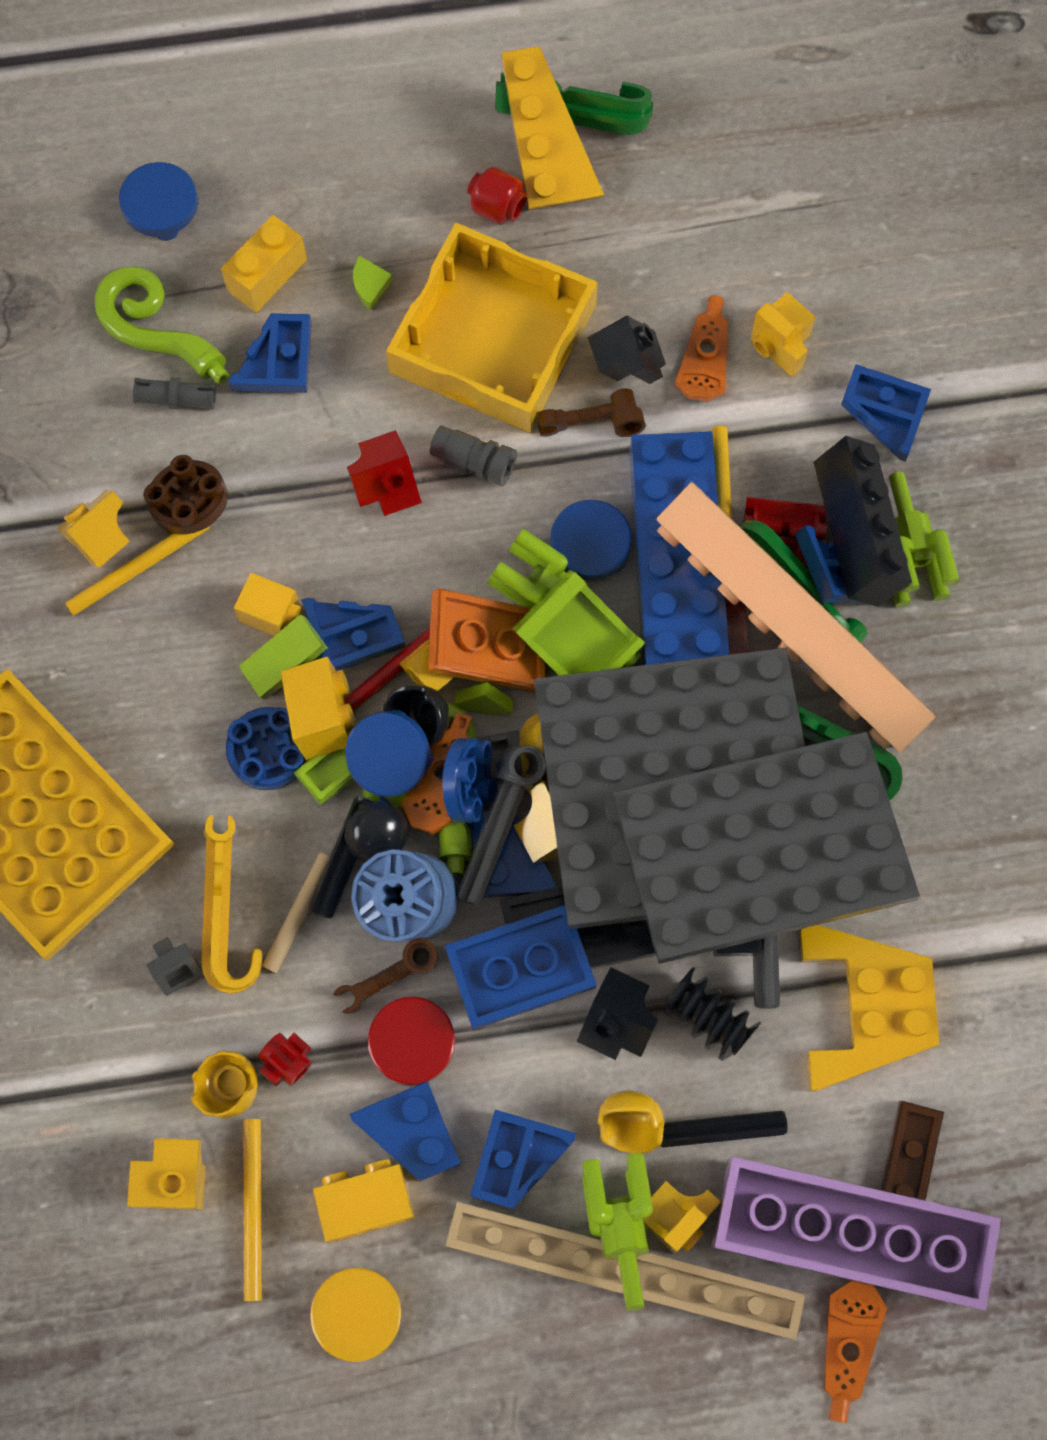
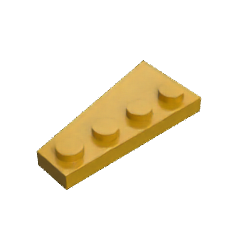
M540 46L502 52L501 60L524 191L527 194L528 211L603 198L602 188Z

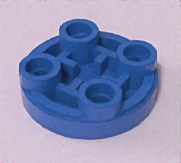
M153 162L138 167L124 180L119 193L120 207L127 223L136 231L144 235L158 237L163 241L174 239L178 231L190 223L199 204L194 182L188 173L182 168L166 162Z
M583 500L569 505L557 516L552 526L550 543L552 548L563 554L568 560V565L564 572L567 573L571 570L584 580H598L623 569L630 553L632 534L627 519L616 507L599 500Z
M262 707L251 710L233 721L228 728L226 740L228 763L236 777L252 788L258 790L283 788L297 779L294 772L308 761L292 739L286 708Z
M400 710L381 711L365 717L352 729L346 743V762L352 777L366 791L378 796L393 797L408 792L422 781L433 761V752L424 731L413 719Z
M458 738L452 743L447 753L442 780L443 798L447 813L454 822H479L486 804H493L498 791V784L494 778H490L492 745L488 740Z

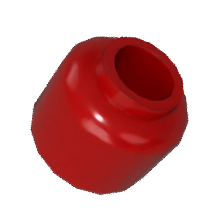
M495 166L487 168L482 174L476 173L472 177L467 189V194L471 195V209L476 214L497 225H503L509 220L515 221L521 214L527 200V194L523 192V182Z

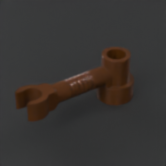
M628 388L613 392L610 396L612 403L570 411L546 409L537 413L540 436L544 437L565 431L568 427L609 419L613 423L617 436L631 437V435L641 433L646 428L642 409L637 407L633 390Z
M423 938L414 939L405 946L402 955L403 959L394 963L393 966H389V968L378 972L375 976H371L353 986L343 985L338 987L333 993L334 996H340L350 991L355 997L353 1005L344 1009L342 1013H355L359 1010L363 1001L412 973L427 974L437 966L439 960L436 946ZM427 950L429 952L428 962L424 965H418L416 961L417 954L420 951Z

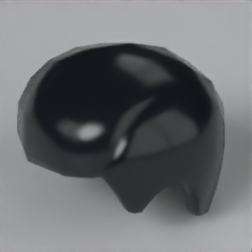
M419 684L402 686L390 692L383 704V711L400 710L413 719L424 731L429 746L440 742L449 726L448 704L436 689Z
M380 796L378 802L361 803L359 805V810L348 820L344 836L349 851L357 859L365 863L377 853L392 849L402 850L407 843L409 827L402 810L386 797Z

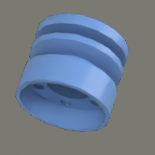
M395 849L377 853L361 866L353 881L351 895L355 916L364 929L379 939L396 942H410L417 938L426 940L435 938L449 927L457 913L459 902L457 898L458 886L456 877L446 863L430 854ZM396 888H404L400 894L404 899L403 904L395 903L399 897L395 892Z

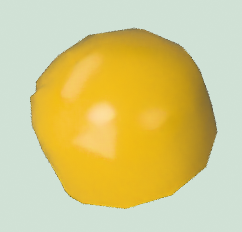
M222 1050L207 1056L197 1071L192 1074L194 1090L190 1099L192 1104L203 1115L227 1119L243 1114L252 1105L257 1095L258 1077L255 1066L239 1052Z
M623 1090L611 1093L600 1105L597 1124L600 1125V1138L604 1144L622 1152L632 1154L649 1153L660 1147L663 1140L664 1114L658 1102L654 1101L651 1096L639 1091Z

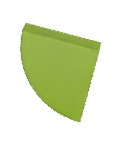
M361 256L356 260L353 269L355 290L360 301L372 310L393 281L392 274Z
M488 682L456 691L454 704L458 707L485 715L512 713L514 700Z

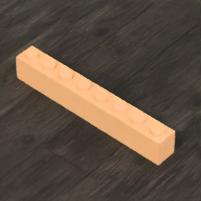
M691 481L656 518L661 524L657 532L674 548L681 543L692 554L687 560L703 576L711 572L722 582L717 589L735 606L741 600L752 611L748 619L765 635L772 630L782 640L778 647L787 648L788 657L794 663L802 659L813 670L808 676L824 692L833 688L843 698L838 705L855 721L862 716L873 727L868 732L870 736L885 750L892 745L900 753L936 718L934 713L695 483Z

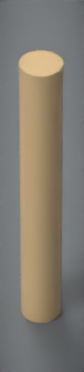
M319 853L261 966L264 969L277 974L310 910L311 902L330 856Z

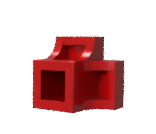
M396 430L358 443L361 456L356 462L347 466V470L360 507L378 501L383 515L387 516L422 503L409 456Z

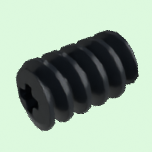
M693 967L667 998L664 1014L670 1016L680 1010L681 1013L677 1025L684 1027L693 1021L694 1026L691 1036L695 1039L707 1033L708 1037L705 1048L709 1050L721 1044L722 1047L718 1059L724 1061L738 1053L762 1022L759 1021L747 1027L746 1023L750 1013L745 1010L736 1016L732 1015L736 1001L731 999L720 1005L719 1000L722 989L717 988L707 994L705 990L709 979L705 976L695 983L692 982L695 967Z

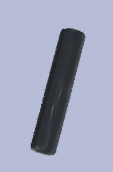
M356 796L352 802L310 905V911L319 916L331 919L336 911L357 859L349 851L344 835L347 823L353 814L359 810L361 803H374L369 799Z
M780 1110L665 1122L663 1140L660 1146L665 1148L780 1136L788 1131L787 1117L785 1112Z

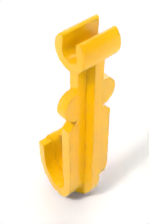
M210 815L204 827L206 859L201 966L203 976L210 986L219 992L233 994L243 992L251 987L259 977L262 966V951L260 949L252 951L249 969L245 976L235 978L229 974L227 958L232 840L236 826L234 819L229 815L227 818V831L223 834H218L213 830L214 816Z

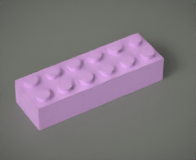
M737 1157L728 1158L711 1248L986 1311L1001 1218Z

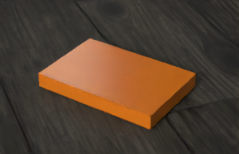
M437 588L432 592L428 672L483 683L488 682L493 685L536 693L534 679L545 677L546 662L512 630L532 608Z

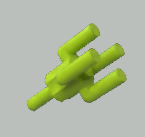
M892 473L889 475V481L898 512V517L895 518L898 523V532L904 553L908 559L907 565L912 579V583L892 596L895 607H904L911 603L909 592L920 588L915 568L926 566L934 600H946L950 597L948 586L957 584L960 581L948 534L943 529H937L932 532L928 513H922L913 508L905 473Z
M523 528L508 551L535 568L530 577L527 579L503 562H500L486 583L519 606L533 608L566 574L564 570L568 565V560L563 554Z
M634 1153L626 1157L628 1170L625 1171L629 1197H615L607 1201L600 1161L598 1159L586 1160L582 1162L584 1174L582 1184L590 1233L594 1237H601L605 1259L619 1261L626 1310H641L645 1306L636 1257L649 1252L646 1230L649 1228L644 1224V1218L649 1217L653 1212L644 1154Z

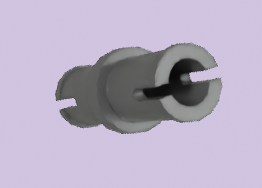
M135 377L133 401L134 403L169 405V409L177 410L179 406L214 409L215 403L213 402H216V384L181 382L180 378L171 377L170 381L148 380Z

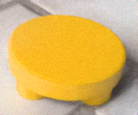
M365 1268L344 1269L326 1279L314 1296L310 1312L312 1330L321 1347L330 1355L350 1362L372 1359L384 1352L394 1341L402 1318L400 1298L395 1288L381 1274Z

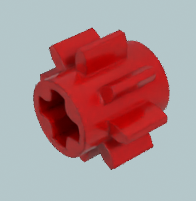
M295 1032L288 1039L282 1033H278L263 1047L258 1055V1058L265 1063L259 1069V1072L276 1087L282 1080L291 1087L302 1078L312 1065V1061L306 1056L311 1047Z

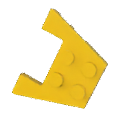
M821 925L799 929L801 963L842 961L846 964L852 1049L811 1050L807 1052L810 1092L820 1091L939 1045L932 958Z

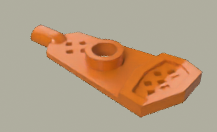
M717 295L710 296L706 312L697 315L675 380V386L688 399L709 402L725 394L728 320L721 315L724 299ZM709 342L714 345L715 349L710 353H705L701 350L700 345Z
M456 713L451 728L446 730L440 742L431 747L433 761L428 767L426 775L417 786L405 794L401 806L412 829L434 835L453 823L444 804L443 779L436 777V771L440 767H444L452 742L458 738H468L466 732L472 719L471 716Z
M849 1281L828 1296L824 1390L832 1397L829 1420L847 1423L850 1402L861 1398L879 1332L887 1311V1306L874 1285ZM847 1343H853L858 1348V1357L853 1361H847L842 1355V1348ZM837 1375L840 1377L838 1380L835 1379ZM853 1378L855 1382L851 1384L849 1380ZM843 1384L846 1386L844 1390L841 1388Z

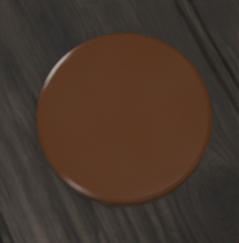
M179 455L173 458L170 466L163 469L153 479L151 484L145 488L143 496L153 520L159 527L174 534H191L207 528L221 516L227 504L228 490L220 472L214 466L204 461L192 460L188 455Z

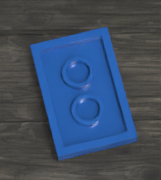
M565 905L445 945L472 1030L597 987L577 929L568 930Z

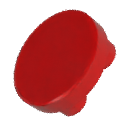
M404 997L384 1006L373 1019L368 1033V1049L377 1069L391 1081L409 1087L430 1082L442 1074L451 1062L456 1046L454 1029L448 1015L434 1002L420 997Z

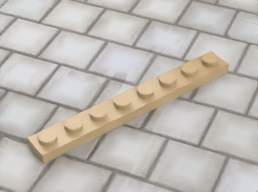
M456 1203L446 1247L624 1294L619 1261L604 1258L602 1240L468 1204ZM651 1253L636 1257L643 1300L796 1340L805 1294Z

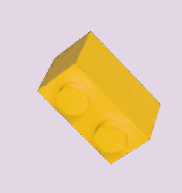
M272 215L220 268L227 291L257 313L307 261L303 238L275 215Z
M327 656L280 671L292 739L304 758L309 760L346 748L347 739L351 732L350 729L355 727L356 721L349 703L345 704L344 695L349 694V686L343 670L336 671Z
M385 1159L365 1165L366 1173L349 1178L347 1171L321 1178L323 1186L312 1189L325 1242L333 1243L415 1219L405 1176L400 1164L391 1166L390 1159Z

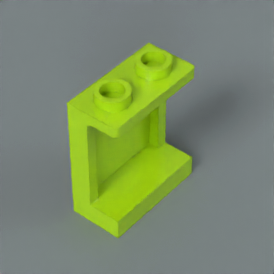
M571 570L512 628L559 676L631 667L641 657L642 652L639 649L645 644L639 636L635 635L587 586V583L576 572Z

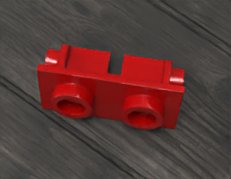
M756 497L746 498L743 522L757 520L765 523L778 536L796 537L795 533L805 525L815 528L816 538L820 541L825 539L827 523H825L827 514L825 506L822 504Z

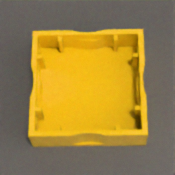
M455 222L431 266L429 278L423 291L410 305L386 350L389 373L531 434L538 420L537 413L543 410L597 305L598 282L547 260L526 256L502 241Z

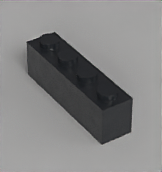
M844 436L813 463L847 597L851 600L878 607L912 583V579L907 565L908 559L904 553L898 532V523L894 517L888 495L889 489L885 483L879 462V453L874 444Z

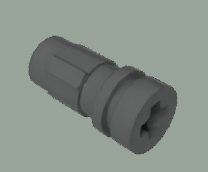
M442 425L436 430L429 451L430 455L443 459L444 465L465 474L469 473L470 470L474 471L478 478L483 480L488 478L489 482L502 487L509 480L517 458L516 449L503 444L499 447L498 442L490 440L487 443L481 441L478 437Z

